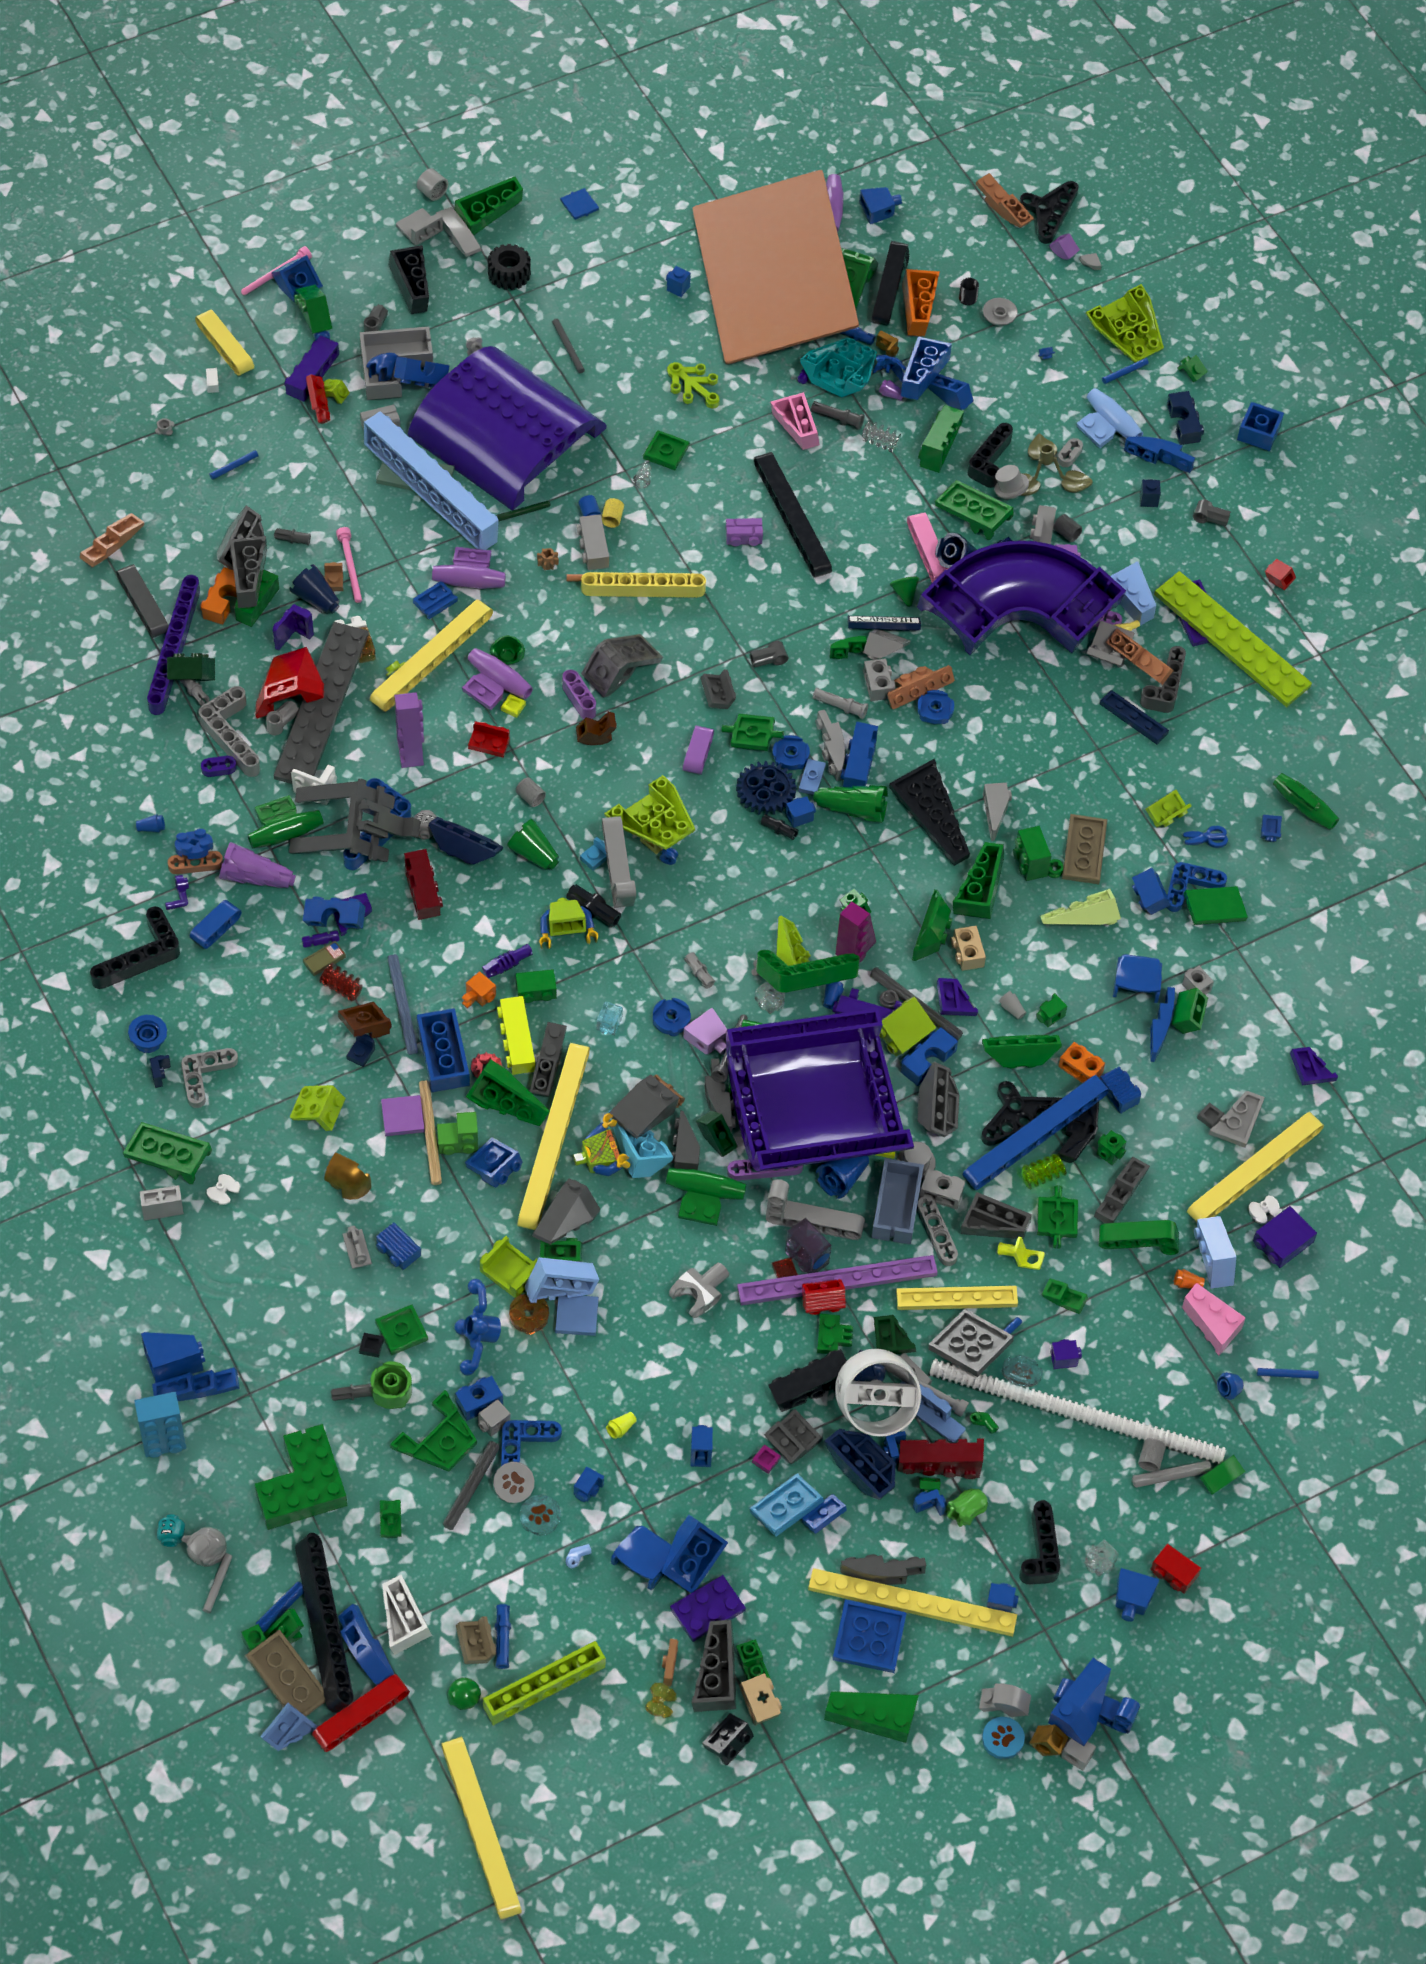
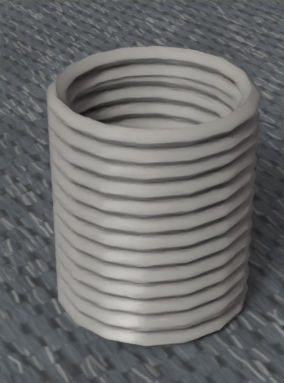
M530 777L521 780L516 787V793L531 807L538 806L545 799L546 792Z
M1146 1439L1138 1462L1139 1466L1150 1472L1160 1470L1166 1449L1165 1444L1157 1439Z

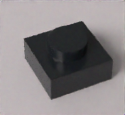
M364 1333L359 1354L379 1358L384 1336Z

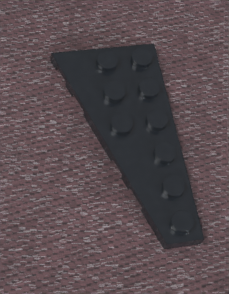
M934 758L889 783V788L955 866L968 859L970 852L960 831L958 820L954 815L953 806L942 783V777L940 772H938Z

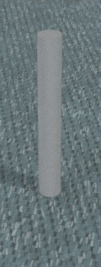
M224 1554L203 1611L206 1613H211L233 1557L230 1554Z

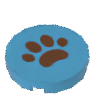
M1009 1717L994 1718L986 1724L983 1730V1746L990 1755L997 1759L1015 1757L1020 1753L1024 1745L1025 1735L1023 1728L1017 1721Z

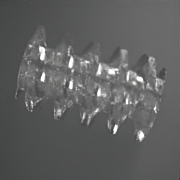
M869 419L862 432L863 441H869L872 445L876 443L877 447L882 446V449H888L891 453L894 452L899 444L901 434L896 436L897 430H894L891 434L889 427L886 431H883L884 425L877 428V422L871 426V420Z

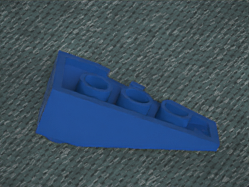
M1093 1657L1055 1706L1048 1723L1056 1725L1067 1736L1085 1746L1096 1730L1111 1668Z

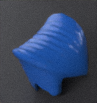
M384 353L371 358L366 365L369 368V377L372 378V375L377 374L379 382L391 380L398 355L395 353Z

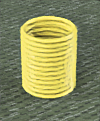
M615 498L606 500L601 517L602 523L605 526L615 528L620 525L624 510L623 502Z

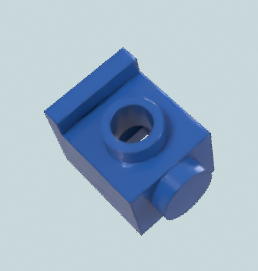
M586 1466L574 1485L575 1497L582 1502H588L591 1497H595L600 1487L602 1488L604 1485V1476Z

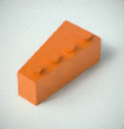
M906 269L902 287L908 335L925 336L940 271Z

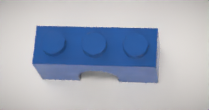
M397 356L394 378H400V382L411 384V381H415L414 385L425 386V383H429L428 387L433 388L448 374L450 365L425 361L424 369L421 372V360Z
M315 896L312 899L305 900L303 921L308 926L326 927L329 916L339 913V923L344 928L363 929L366 907L358 899L342 901L340 898L333 897L330 900H324L322 897Z
M942 1027L936 1032H931L923 1044L919 1043L911 1055H906L901 1061V1073L916 1086H919L932 1065L926 1059L936 1057L944 1063L957 1051L958 1041Z

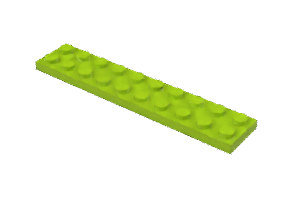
M1178 571L1155 590L1154 595L1203 637H1206L1212 645L1285 707H1288L1311 687V681L1182 572Z

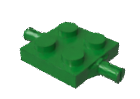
M738 714L737 721L733 726L722 725L721 730L722 732L732 733L731 747L768 751L772 738H784V731L773 730L775 718L767 716Z
M1058 1185L1054 1186V1196L1038 1197L1037 1235L1053 1237V1248L1057 1246V1249L1061 1248V1238H1077L1078 1199L1062 1197L1063 1187L1060 1185L1059 1192Z

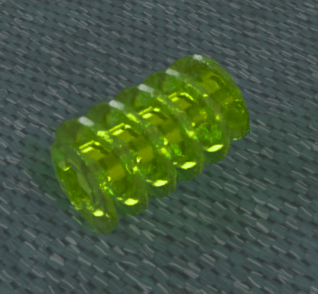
M1052 1154L1050 1157H1044L1043 1160L1039 1159L1036 1163L1032 1162L1029 1166L1024 1165L1022 1167L1024 1183L1030 1190L1032 1189L1031 1183L1035 1187L1039 1186L1038 1180L1045 1184L1046 1177L1051 1182L1053 1181L1052 1175L1056 1179L1060 1178L1059 1172L1063 1176L1067 1175L1065 1165L1057 1154Z

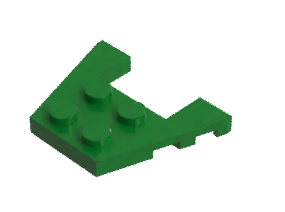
M444 1390L432 1402V1406L446 1416V1418L420 1444H417L402 1432L390 1444V1448L449 1472L477 1444V1440L465 1420L459 1414L448 1392Z

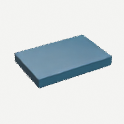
M797 1473L749 1509L750 1513L777 1537L822 1504L824 1499Z

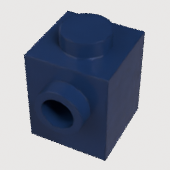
M1142 479L1140 507H1158L1161 495L1160 480Z

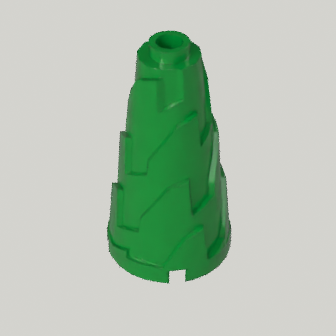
M882 785L819 788L818 791L814 792L813 800L817 803V806L828 808L831 811L882 823L887 810L888 801H886L885 797H888L887 786Z

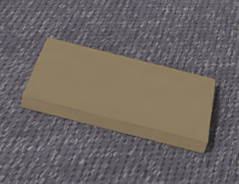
M1070 814L1062 879L1092 884L1100 883L1107 819Z
M280 1630L245 1655L283 1708L289 1703L307 1717L326 1702L323 1686Z

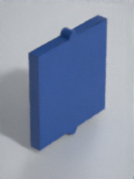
M585 188L560 198V201L574 220L599 210L598 205Z

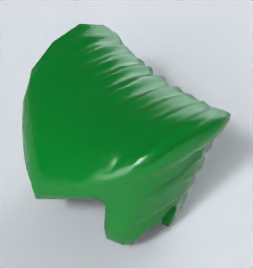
M505 635L492 643L490 654L506 665H511L523 659L525 648L523 643L516 637Z

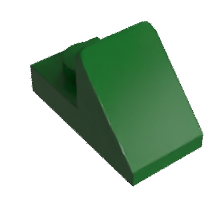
M288 1609L264 1636L268 1639L280 1630L289 1643L292 1644L302 1638L299 1630L304 1625L295 1609Z

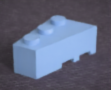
M1137 561L1111 575V577L1126 590L1120 605L1134 621L1138 620L1141 626L1154 618L1156 603Z
M1221 1217L1197 1219V1228H1194V1236L1196 1240L1198 1239L1210 1288L1234 1286L1236 1255Z
M539 1257L524 1287L530 1303H536L537 1299L548 1298L550 1301L555 1300L557 1296L567 1295V1298L590 1295L593 1293L599 1277L593 1263Z

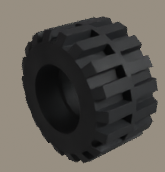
M503 244L500 247H495L494 251H491L490 256H488V275L492 284L497 285L498 288H504V290H515V288L519 289L522 285H526L531 275V258L529 253L524 251L523 247L519 248L516 244L514 246L511 244L504 246Z

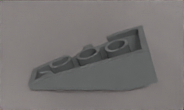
M569 1178L559 1190L532 1237L552 1244L565 1237L569 1231H576L584 1223H591L599 1214L600 1207L588 1187Z

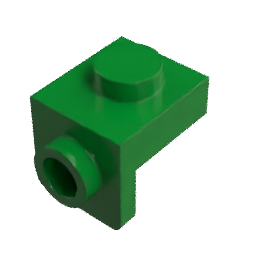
M1197 354L1191 358L1188 355L1180 361L1182 364L1177 367L1178 370L1184 368L1193 382L1208 372Z

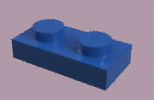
M832 1494L822 1504L801 1518L802 1523L816 1534L847 1511L846 1505Z

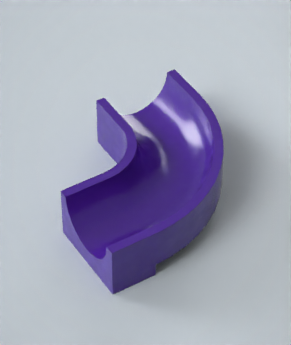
M1007 541L980 548L954 563L948 570L945 569L921 594L917 608L921 612L924 610L932 612L945 621L959 636L964 644L965 652L969 655L995 629L1013 620H1026L1040 625L1069 652L1073 653L1092 628L1112 608H1116L1121 603L1126 590L1100 566L1096 569L1088 561L1066 549L1036 541Z

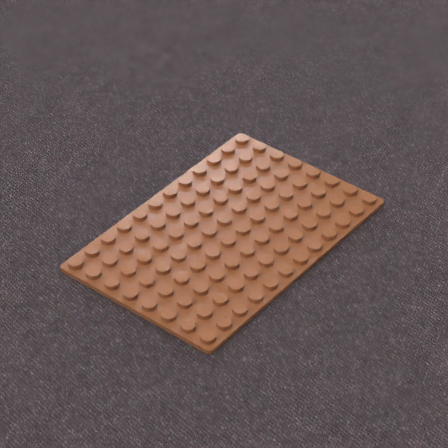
M822 170L696 205L692 208L726 364L859 327Z

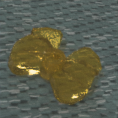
M654 1683L650 1687L653 1697L645 1705L646 1711L653 1716H662L663 1719L668 1718L673 1713V1710L663 1703L664 1701L674 1702L677 1699L676 1693L672 1688L670 1689L663 1683Z

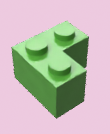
M476 1112L456 1113L457 1123L437 1124L439 1154H470L478 1151Z

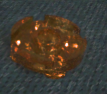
M523 1294L516 1297L510 1305L509 1319L511 1324L517 1330L525 1332L527 1335L534 1334L544 1328L549 1319V1307L545 1299H537L536 1303H530L528 1295L525 1296ZM527 1310L530 1312L531 1310H533V1316H525V1311Z

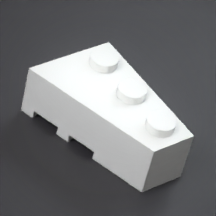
M402 1575L383 1583L389 1646L393 1654L396 1655L432 1636Z

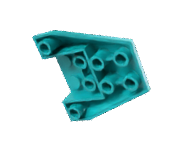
M846 337L809 351L801 358L800 362L812 384L842 398L861 391L869 383L877 351Z

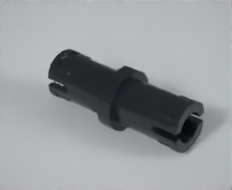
M767 814L761 819V825L774 830V833L778 835L782 834L792 840L798 835L799 830L785 824L783 820H777Z

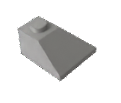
M875 629L869 633L863 653L868 654L867 657L870 659L878 660V658L881 659L909 645L911 640Z

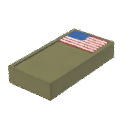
M334 941L303 959V963L312 975L315 976L346 958V954Z

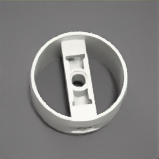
M868 1349L855 1354L842 1366L836 1379L835 1393L841 1412L852 1426L868 1435L889 1436L907 1427L919 1410L921 1389L918 1378L904 1359L890 1351ZM877 1363H893L906 1369L909 1384L883 1383L880 1380H873L871 1382L853 1381V1379L868 1366ZM882 1389L880 1395L874 1396L876 1390ZM847 1404L901 1406V1408L887 1419L867 1422L851 1416L848 1412Z

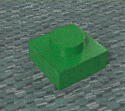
M919 1477V1489H923V1492L928 1493L935 1489L940 1490V1478Z

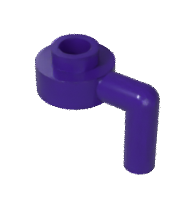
M183 875L175 876V885L180 900L166 902V910L188 905L186 889H189L187 877L184 878Z

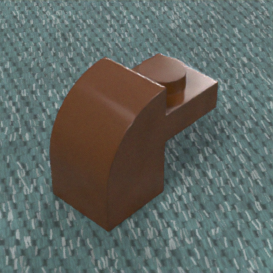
M608 711L599 721L587 717L584 718L576 726L577 742L586 745H603L612 740L611 733L617 726L615 713Z

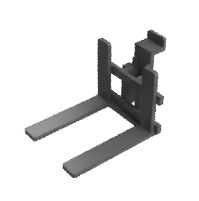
M358 779L356 782L297 787L295 802L297 803L351 798L348 825L345 834L292 838L290 840L289 853L298 854L349 849L350 853L363 854L368 856L369 860L388 862L389 849L378 846L379 838H388V833L399 837L418 838L421 821L414 817L403 818L390 813L391 809H394L395 797L384 793L385 787L377 786L376 790L366 786V780ZM363 812L373 815V822L370 820L362 821ZM360 831L371 834V843L360 839Z

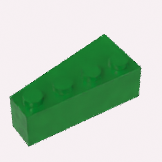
M944 405L942 410L938 411L936 420L932 424L919 452V467L940 473L963 422V410Z
M984 843L975 859V864L969 870L964 884L962 883L957 897L955 896L953 900V914L991 919L1004 861V844Z
M831 1691L824 1720L906 1743L919 1695Z

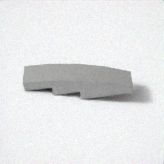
M452 207L438 211L443 216L445 231L452 237L453 244L466 257L482 251L472 232Z

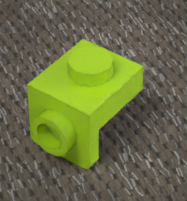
M335 379L324 381L326 397H334L338 404H342L350 393L344 382Z

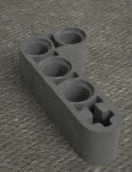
M1174 646L1170 649L1167 666L1174 671L1162 687L1147 685L1143 688L1140 698V704L1143 708L1164 713L1173 711L1186 651L1183 647Z

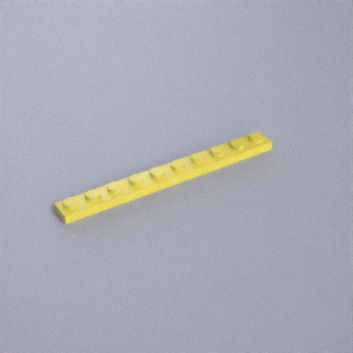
M815 1568L812 1570L808 1588L809 1591L1012 1637L1017 1619V1614Z

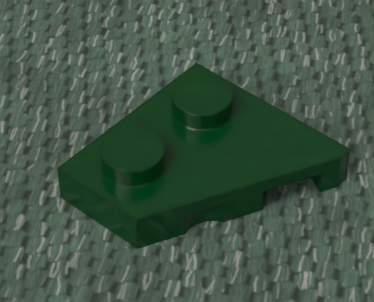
M894 1315L873 1317L877 1349L887 1350L894 1354L916 1352L915 1344L908 1338L907 1333L899 1325Z

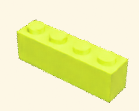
M523 996L500 999V1007H497L498 1018H502L503 1022L500 1023L501 1035H505L506 1040H503L504 1051H508L509 1056H506L507 1068H511L512 1075L534 1072L535 1058Z

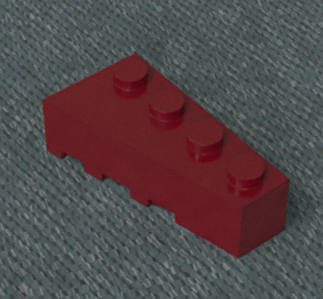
M984 1438L977 1439V1442L967 1443V1439H958L957 1443H949L946 1439H938L934 1443H929L928 1440H900L898 1471L905 1474L923 1473L926 1476L944 1475L948 1478L955 1476L966 1479L980 1478L984 1457Z

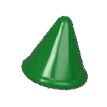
M905 577L890 583V586L908 607L913 604L919 577Z

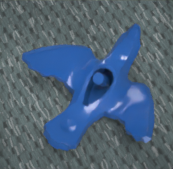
M877 355L876 359L878 362L873 373L883 368L886 369V373H889V370L892 369L902 382L904 377L903 370L906 371L907 369L896 357Z

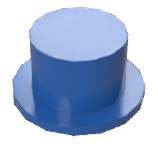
M142 1015L131 1022L128 1035L130 1041L139 1051L152 1053L158 1050L167 1038V1027L163 1020L157 1016Z

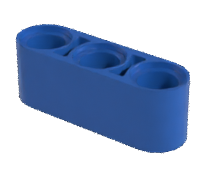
M223 900L192 929L190 938L204 949L209 948L239 920L242 913L241 910L228 900Z

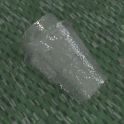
M647 463L642 464L635 474L633 481L637 488L645 489L650 485L651 465Z

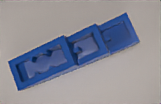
M1167 987L1165 1003H1160L1158 1019H1152L1150 1027V1062H1155L1166 1039L1174 1008L1175 987Z
M234 1367L216 1373L213 1370L197 1375L187 1373L152 1384L154 1396L176 1391L177 1401L217 1395L240 1388L238 1373Z

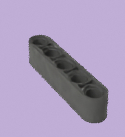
M132 564L117 570L118 580L150 636L154 638L167 633L168 623L135 565Z

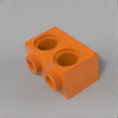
M1073 1042L1060 1057L1058 1067L1081 1083H1084L1094 1075L1100 1077L1104 1071L1105 1062L1099 1056H1095L1087 1051L1084 1046Z

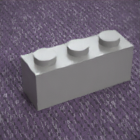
M601 514L580 517V522L577 524V534L581 535L579 539L580 549H584V553H582L583 564H587L588 570L609 568V553Z

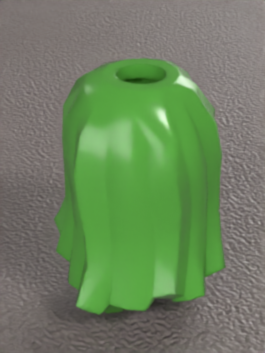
M980 1489L965 1490L956 1499L948 1502L946 1506L947 1517L949 1519L952 1518V1520L955 1519L959 1527L966 1524L971 1525L974 1517L987 1510L988 1498Z

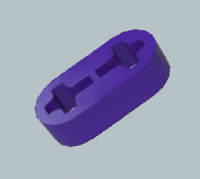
M232 756L207 758L201 762V772L206 777L230 775L237 768L236 760Z

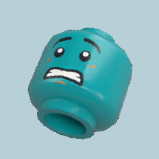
M169 1514L165 1518L160 1519L158 1522L157 1539L161 1544L166 1547H176L182 1542L181 1539L185 1533L184 1521L174 1514Z

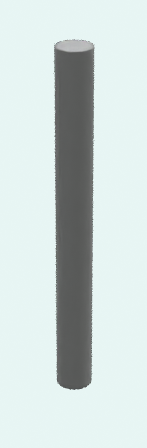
M554 319L552 323L578 373H583L585 369L559 319Z

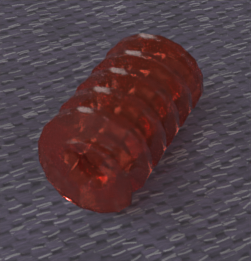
M331 963L323 971L320 983H323L326 987L329 986V989L335 990L336 993L342 994L343 997H348V1000L354 1001L363 988V985L359 984L360 978L357 977L353 981V974L346 977L348 971L344 970L340 973L341 967L338 966L334 970L335 964Z

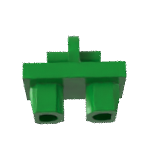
M380 1500L381 1537H402L401 1500Z

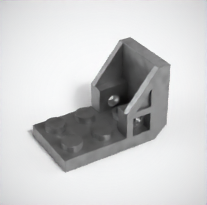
M641 634L605 639L596 646L581 674L603 697H609L631 677L637 666L660 663L663 656Z

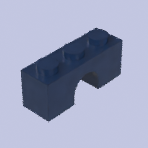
M1189 391L1170 393L1166 404L1170 417L1184 419L1178 420L1175 432L1179 444L1199 443L1201 436L1204 434V427L1199 422V412L1195 410L1194 398H1191Z

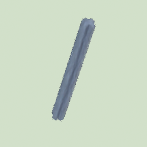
M396 954L389 955L388 963L407 1053L409 1055L417 1054L418 1048L399 958Z

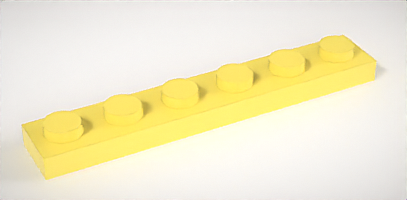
M1017 1286L898 1288L896 1290L898 1310L1006 1308L1018 1306Z

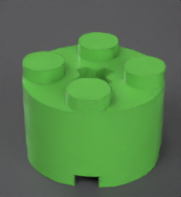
M389 1361L373 1371L371 1375V1391L374 1402L386 1409H397L406 1406V1403L412 1396V1377L403 1364Z

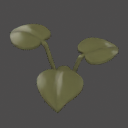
M1039 433L1030 443L1028 455L1033 460H1039L1034 477L1027 473H1021L1026 475L1029 480V487L1021 494L1022 496L1032 495L1040 489L1041 483L1036 479L1042 464L1050 465L1052 462L1055 463L1058 473L1063 479L1061 486L1068 492H1080L1091 486L1093 481L1084 473L1076 470L1067 471L1064 476L1057 462V457H1055L1057 453L1056 445Z

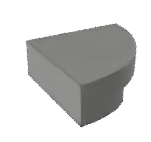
M1097 253L1080 256V262L1083 265L1092 267L1093 270H1101V263Z

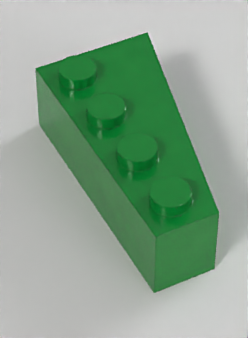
M514 176L455 200L454 210L465 222L472 234L475 235L522 201L523 188Z

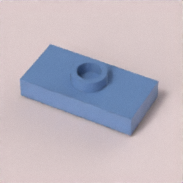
M808 759L799 786V792L814 795V792L819 790L826 763Z

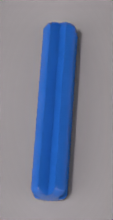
M296 1582L256 1622V1625L259 1624L262 1632H265L304 1593L302 1583Z

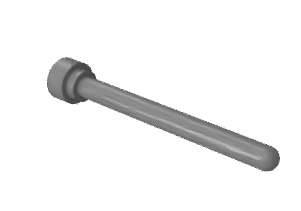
M879 1363L884 1365L888 1372L909 1383L907 1372L891 1363ZM918 1379L919 1384L930 1388L938 1398L946 1400L952 1407V1410L955 1411L954 1413L962 1417L969 1402L963 1399L955 1400Z

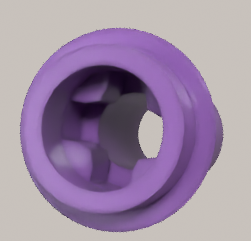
M890 380L883 381L879 389L882 396L902 401L901 388Z

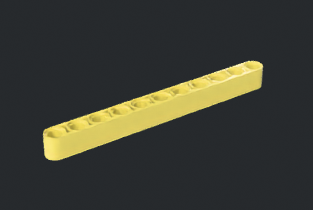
M574 1043L569 1045L520 1210L518 1227L535 1230L541 1221L589 1057L590 1047Z

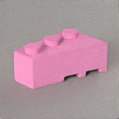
M804 392L770 402L773 416L802 450L820 445L818 432Z
M1198 1283L1195 1284L1184 1298L1183 1310L1196 1327L1198 1326L1201 1329L1205 1339L1210 1341L1216 1349L1215 1352L1220 1356L1243 1328L1245 1317Z

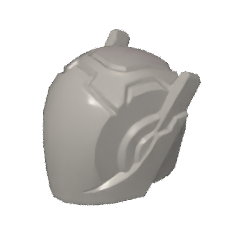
M204 1527L192 1535L183 1536L181 1539L188 1546V1556L197 1565L204 1567L213 1566L221 1562L226 1553L227 1543L225 1536L218 1529L212 1527Z

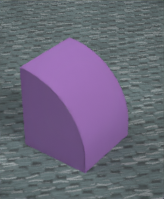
M1070 233L1059 236L1049 245L1058 257L1069 260L1080 251Z

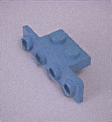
M919 1384L921 1403L916 1417L948 1441L955 1443L965 1432V1427L950 1417L952 1407H950L946 1400L938 1398L930 1388Z

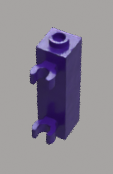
M852 988L849 997L841 995L839 1002L835 1001L832 1012L840 1014L878 1008L881 1020H883L900 1007L903 1002L896 1001L894 1009H888L858 1000L859 990Z

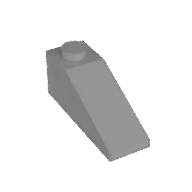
M1007 783L984 784L983 798L991 841H995L1007 811L1008 803L1012 800L1011 790H1008Z

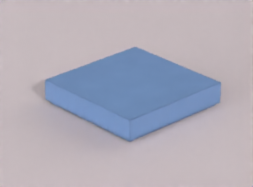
M567 1295L558 1296L555 1333L596 1336L599 1297L577 1296L567 1298Z

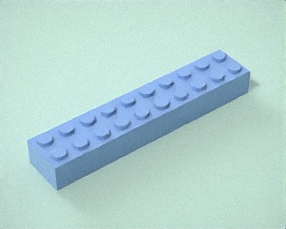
M381 411L364 421V445L476 549L487 550L497 543L498 518L495 514H491L483 503H479L471 492L466 491L459 481L453 479L447 470L440 467L435 459L427 455L423 448H420L411 437H408L399 426L397 427Z

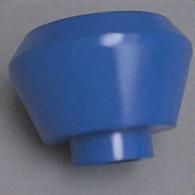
M1222 1373L1217 1381L1219 1393L1227 1400L1234 1399L1243 1390V1380L1237 1374Z

